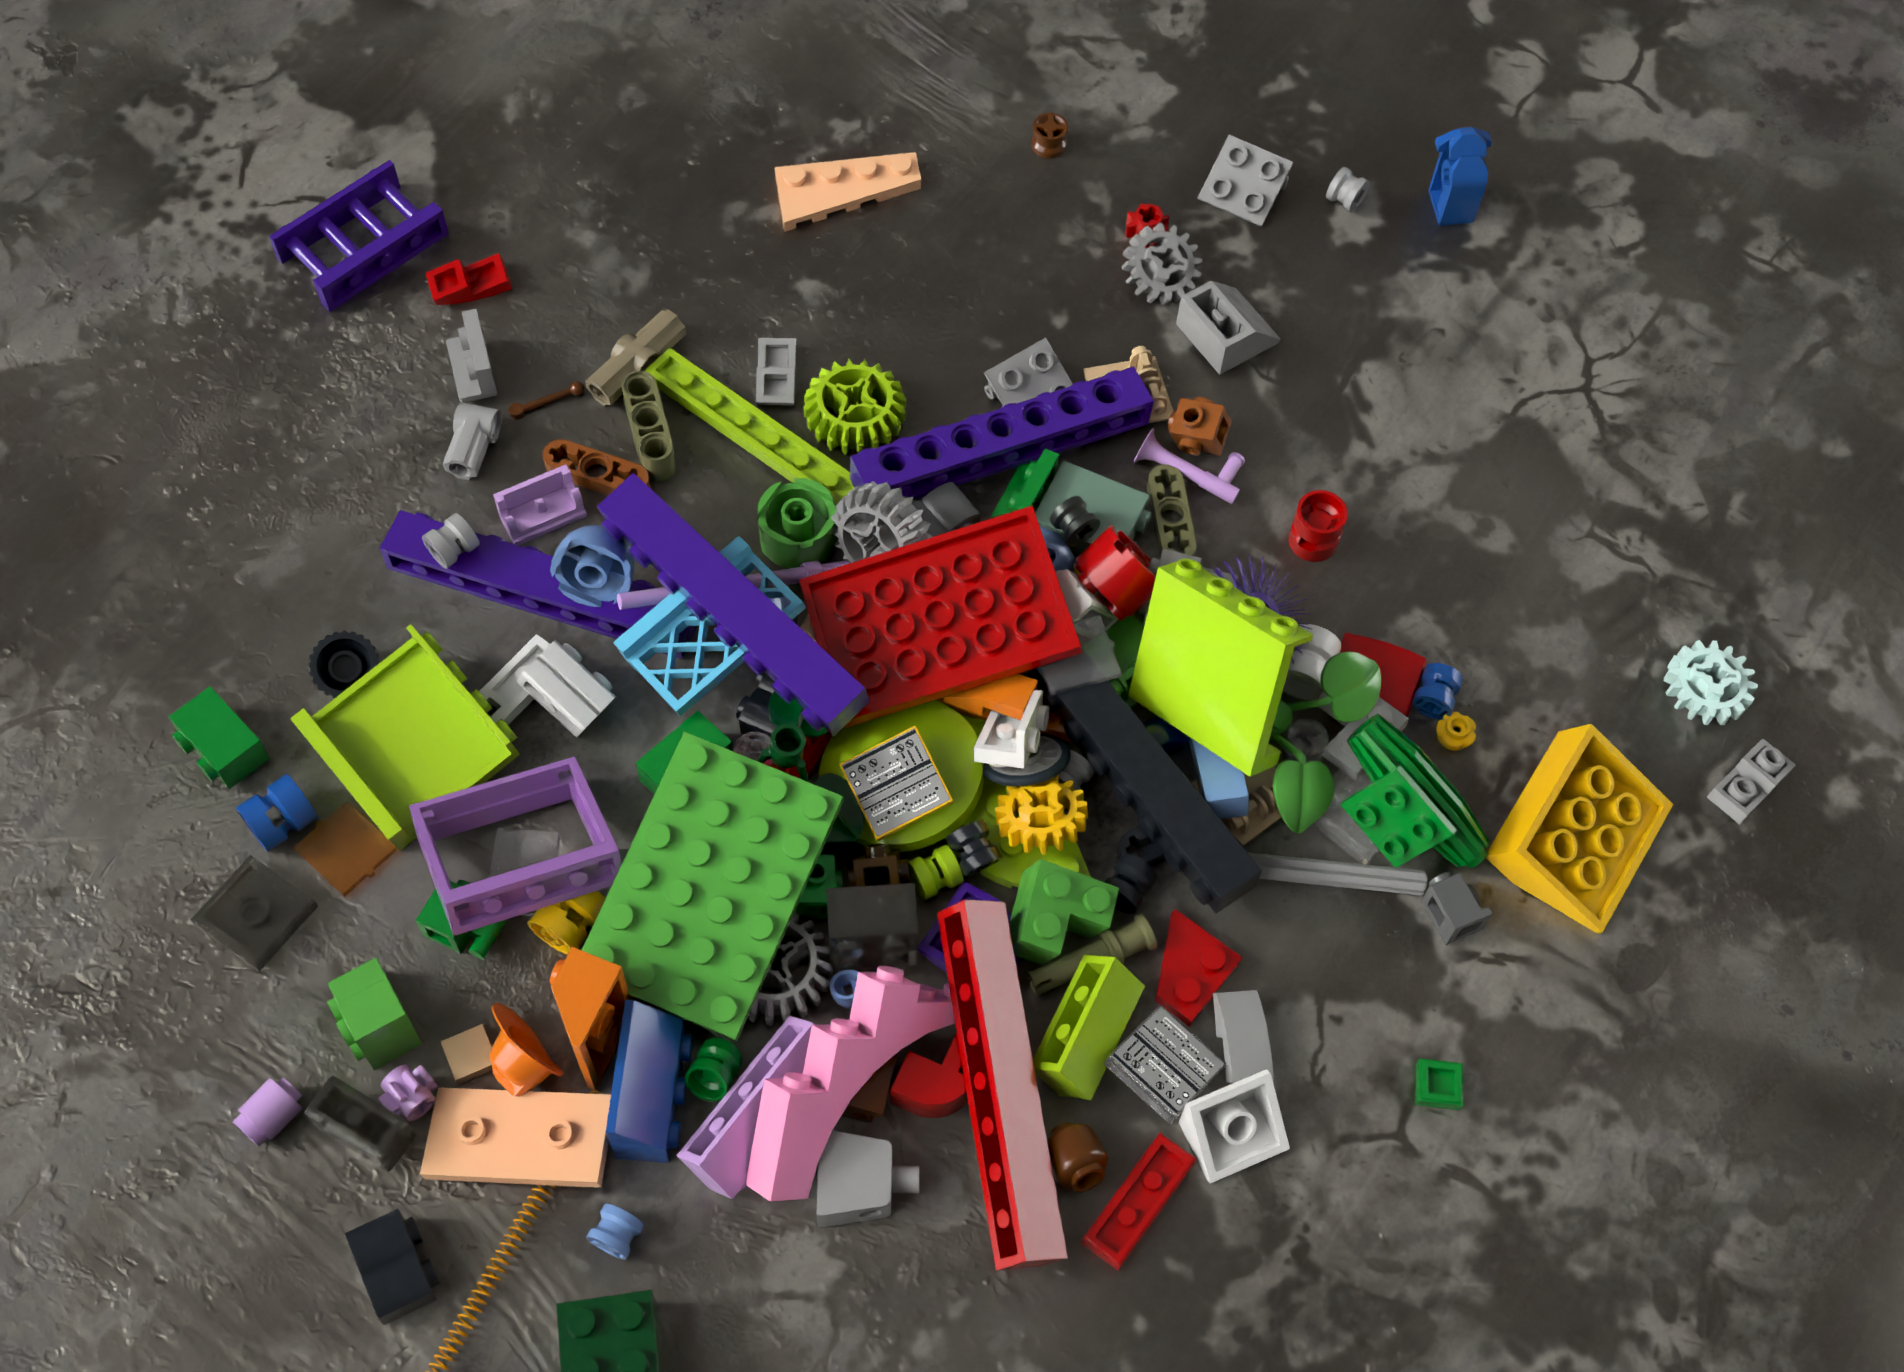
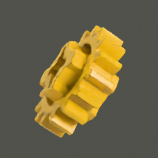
M1059 775L1035 785L1006 786L1007 795H999L997 798L998 807L995 808L996 824L999 825L1000 836H1008L1011 847L1023 843L1025 853H1029L1033 847H1039L1041 854H1046L1048 846L1052 845L1057 850L1062 851L1064 850V840L1076 843L1078 841L1077 832H1085L1088 809L1087 802L1084 801V792L1082 789L1074 790V781L1068 780L1063 784L1059 783ZM1066 808L1069 810L1067 815L1064 814V809ZM1019 812V817L1016 819L1015 813Z

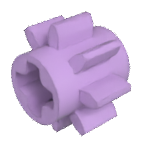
M404 1064L392 1070L383 1079L381 1088L385 1093L378 1100L394 1120L404 1115L408 1121H413L423 1116L434 1105L436 1098L431 1092L438 1086L422 1065H419L413 1071L409 1065Z

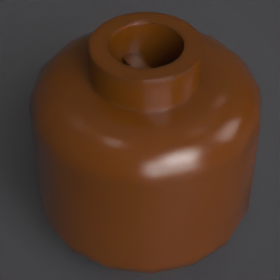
M1064 1122L1055 1126L1049 1132L1047 1144L1053 1177L1058 1186L1066 1190H1074L1078 1193L1096 1187L1105 1177L1109 1157L1093 1129L1083 1123L1071 1124Z

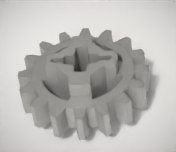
M1158 223L1153 228V231L1149 226H1146L1139 232L1140 235L1135 234L1129 241L1131 246H1128L1123 251V256L1130 259L1122 265V270L1131 272V276L1126 280V283H1136L1138 285L1135 291L1137 296L1143 292L1148 293V303H1152L1157 297L1160 298L1162 305L1170 302L1171 298L1178 302L1181 300V296L1185 295L1184 293L1187 294L1196 287L1193 282L1201 277L1202 273L1194 269L1202 263V258L1193 256V252L1196 251L1198 245L1193 244L1189 246L1186 243L1189 238L1187 232L1181 237L1176 235L1177 226L1175 225L1168 231H1165L1162 223ZM1159 243L1157 248L1153 246L1145 248L1148 244ZM1179 280L1177 284L1165 286L1167 281L1174 282Z

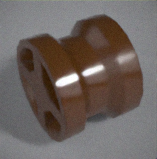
M1051 112L1041 114L1034 120L1031 145L1032 150L1038 156L1051 159L1059 157L1065 152L1067 145L1066 136L1068 133V123L1065 118Z

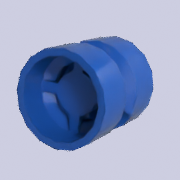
M288 774L267 786V795L264 797L255 794L235 807L247 827L267 853L288 839L289 830L292 829L299 832L319 819L306 796ZM273 806L283 818L274 824L265 813Z

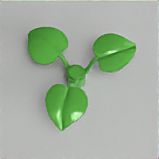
M1341 652L1328 659L1324 664L1320 677L1321 687L1327 695L1326 697L1298 703L1279 702L1269 740L1276 741L1295 756L1297 761L1285 760L1278 765L1273 778V792L1280 815L1293 833H1302L1327 811L1334 797V781L1325 764L1320 761L1306 762L1305 754L1284 739L1280 733L1284 732L1292 723V712L1322 707L1330 703L1334 717L1341 722H1354L1365 717L1373 709L1379 697L1381 673L1376 661L1362 654Z

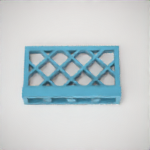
M737 536L719 552L745 577L756 569L762 575L761 586L758 589L768 598L784 597L790 604L782 611L791 620L806 608L803 601L752 552L749 545L740 536ZM677 591L674 595L670 593L613 643L626 661L681 716L744 662L742 658L746 654L736 644L730 649L723 642H706L708 625L714 624L708 618L703 622L696 618L685 605L688 599ZM699 626L697 642L678 643L679 633L686 627ZM724 651V659L716 668L703 669L705 652ZM677 652H696L694 669H675ZM656 653H668L666 669L649 670L644 663ZM693 678L691 690L677 700L671 694L673 679ZM658 679H664V685Z

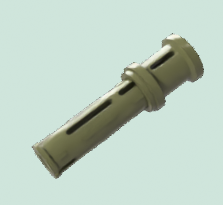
M1141 913L1134 916L1133 922L1113 931L1110 929L1103 931L1098 935V940L1035 969L1026 971L1027 978L1032 980L1030 985L1035 995L1039 997L1043 993L1071 981L1083 955L1116 957L1124 964V959L1144 949L1149 951L1157 949L1154 933L1144 915Z

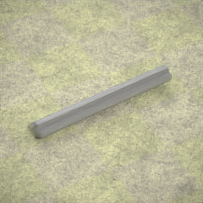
M1247 852L1262 870L1259 879L1412 895H1423L1428 884L1427 873L1423 870Z

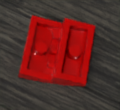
M1345 633L1339 653L1356 652L1376 661L1381 673L1379 697L1408 717L1414 695L1421 681L1420 678L1427 665L1426 658L1388 642Z

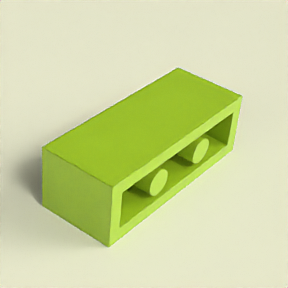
M1083 955L1033 1058L1035 1074L1059 1096L1092 1100L1145 987L1116 957Z

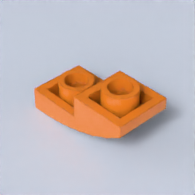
M1015 674L946 696L943 702L982 716L985 709L988 708L1021 721L1033 691L1037 690L1038 680Z

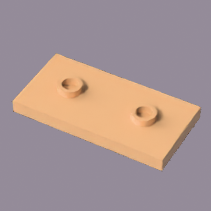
M438 1088L420 1175L425 1180L601 1188L609 1145L605 1132L611 1095L527 1091L523 1095L516 1097L507 1090Z

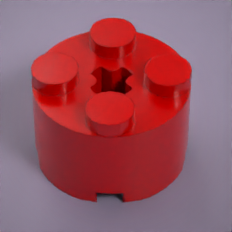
M1110 525L1076 558L1077 563L1074 566L1080 573L1078 576L1080 582L1092 594L1099 590L1108 600L1106 603L1108 609L1120 621H1123L1127 616L1132 617L1151 599L1157 571L1153 574L1148 569L1151 559L1123 531L1119 530L1117 532L1114 525Z

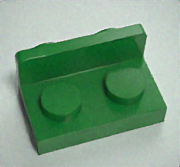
M1044 449L1038 462L1032 460L1030 464L1020 465L990 519L1029 506H1033L1036 513L1057 473L1059 454Z

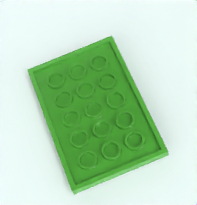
M684 732L582 951L621 966L629 990L627 994L630 997L737 1042L844 802L843 796Z

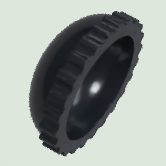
M345 630L341 633L334 632L333 635H326L324 640H319L318 645L313 648V654L309 656L311 660L308 664V667L311 669L309 675L313 677L312 682L318 686L319 691H324L326 696L331 695L335 699L379 664V655L375 652V646L371 645L369 639H364L362 634L357 635L354 631L348 633Z

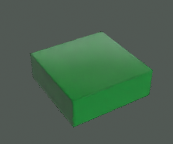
M1419 1058L1416 1062V1106L1460 1110L1463 1107V1063Z

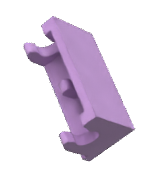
M566 464L493 494L499 517L513 544L518 546L587 517L578 487L575 488L571 472Z

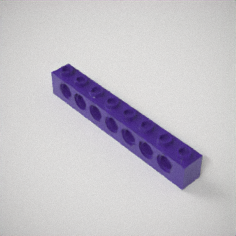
M1134 366L1121 371L1114 370L1105 376L1086 382L1079 381L1070 387L1055 392H1044L1035 398L1017 404L1009 403L998 410L982 415L975 414L963 421L947 426L940 425L916 436L902 437L893 443L878 448L864 449L850 458V480L854 488L872 481L877 484L887 482L891 490L901 487L904 498L913 497V500L926 496L935 488L948 482H953L958 486L1029 463L1032 460H1039L1044 449L1060 453L1149 424L1154 400Z

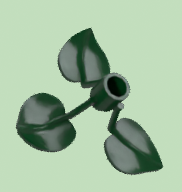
M774 691L769 701L768 714L770 721L777 728L772 732L769 748L763 749L761 755L755 761L764 764L767 760L771 759L776 766L781 768H792L795 766L800 779L810 783L805 769L806 763L802 759L806 743L805 736L809 738L820 737L828 731L824 727L819 732L815 730L801 715L805 710L795 700L788 704ZM832 773L820 776L814 785L839 794L844 798V802L825 843L856 842L861 837L864 818L848 781Z

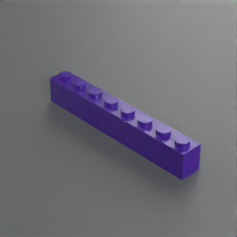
M634 473L597 506L604 518V521L601 523L603 529L616 542L623 538L632 547L628 551L641 566L647 568L651 564L660 573L657 579L671 594L674 595L677 591L682 593L688 599L685 603L686 607L696 618L702 622L708 618L717 626L713 631L727 647L731 649L736 644L746 654L742 658L744 662L757 675L761 676L764 672L775 681L771 685L772 688L784 701L790 704L795 700L805 710L801 715L815 730L819 732L824 727L834 737L870 702L865 687Z
M400 510L379 548L389 570L614 639H618L656 606L650 605L620 610L618 603L613 604L614 600L609 602L601 601V607H590L576 603L563 595L558 589L560 582L556 579L555 574L552 578L550 569L553 556L544 554L533 546L521 547L508 543L496 535L485 536L475 533L480 545L470 553L463 552L457 557V562L448 569H445L433 558L422 540L424 534L431 529L439 530L444 526V523L435 521L423 513L412 514ZM637 579L635 581L632 580L629 592L657 587L648 581ZM688 626L679 633L678 643L690 642L697 626ZM677 652L676 658L683 659L685 652Z

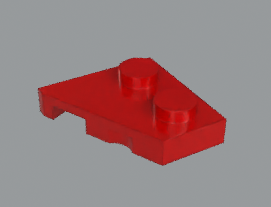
M1174 909L1169 919L1155 1002L1190 1027L1212 1000L1213 993H1217L1238 967L1242 957Z

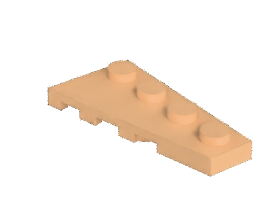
M916 152L775 167V178L784 232L795 229L796 223L811 219L814 223L827 219L828 213L845 208L846 212L859 209L863 202L872 199L881 202L921 189V176Z

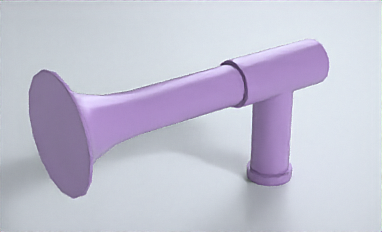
M1153 428L1140 447L1134 463L1147 459L1160 464L1174 466L1180 470L1184 477L1197 483L1201 488L1230 504L1234 502L1240 489L1230 483L1240 467L1245 463V459L1241 454L1237 452L1230 453L1218 476H1215L1162 447L1155 438V429Z

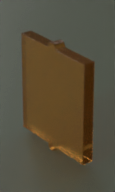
M347 801L325 821H318L316 828L293 847L343 897L348 895L367 877H374L375 870L397 851V848Z

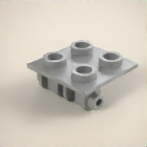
M1228 135L1197 199L1262 227L1280 189L1284 190L1289 181V176L1287 175L1293 162L1232 135Z
M1046 337L984 372L988 380V385L984 387L987 396L991 400L994 398L999 399L1003 406L1009 403L1017 404L1035 398L1041 393L1055 392L1073 385Z

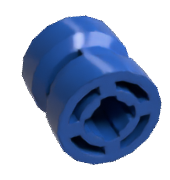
M1428 664L1420 678L1422 687L1418 688L1414 695L1413 707L1424 716L1433 719H1443L1444 714L1447 716L1452 715L1455 707V699L1453 697L1461 689L1463 676L1458 670L1446 664Z

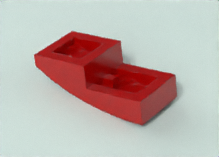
M499 253L466 267L460 259H457L426 272L432 298L436 305L476 301L513 289L505 262Z

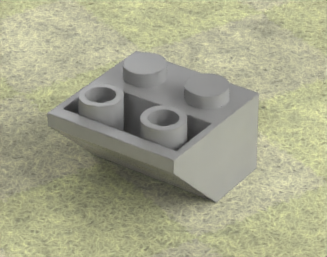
M1209 281L1181 296L1176 325L1219 375L1280 342V337L1234 287Z

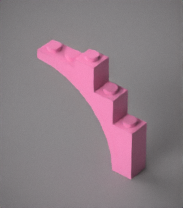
M879 966L877 972H858L850 1019H832L831 1025H812L803 1074L787 1072L784 1074V1078L764 1080L745 1185L770 1202L808 1199L817 1164L830 1134L856 1093L876 1070L902 1048L927 1033L955 1023L949 983L944 984V989H935L928 985L917 984L905 978L903 970L889 966Z

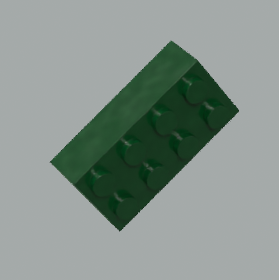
M652 1290L556 1303L560 1372H663L657 1302Z

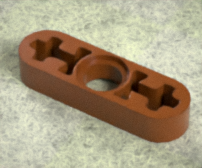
M565 439L554 440L548 443L543 450V460L547 472L566 464L571 472L573 484L609 496L632 473L650 488L648 472L640 464ZM563 455H568V460L562 459L559 463H555L554 458L561 459ZM593 465H603L607 468L606 473L600 477H590L586 474L587 469Z

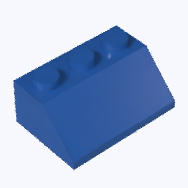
M625 1000L605 1133L615 1159L670 1163L671 1149H679L682 1124L681 1121H675L677 1105H684L686 1101L687 1085L685 1078L681 1077L683 1062L691 1061L693 1035H687L683 1019L634 1000Z

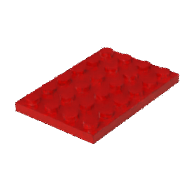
M1033 506L799 579L817 644L865 687L870 701L843 729L1082 653L1081 644Z

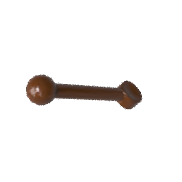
M574 381L569 388L524 405L513 403L508 409L510 417L518 420L523 418L525 412L572 394L580 396L584 393L585 387L582 382Z

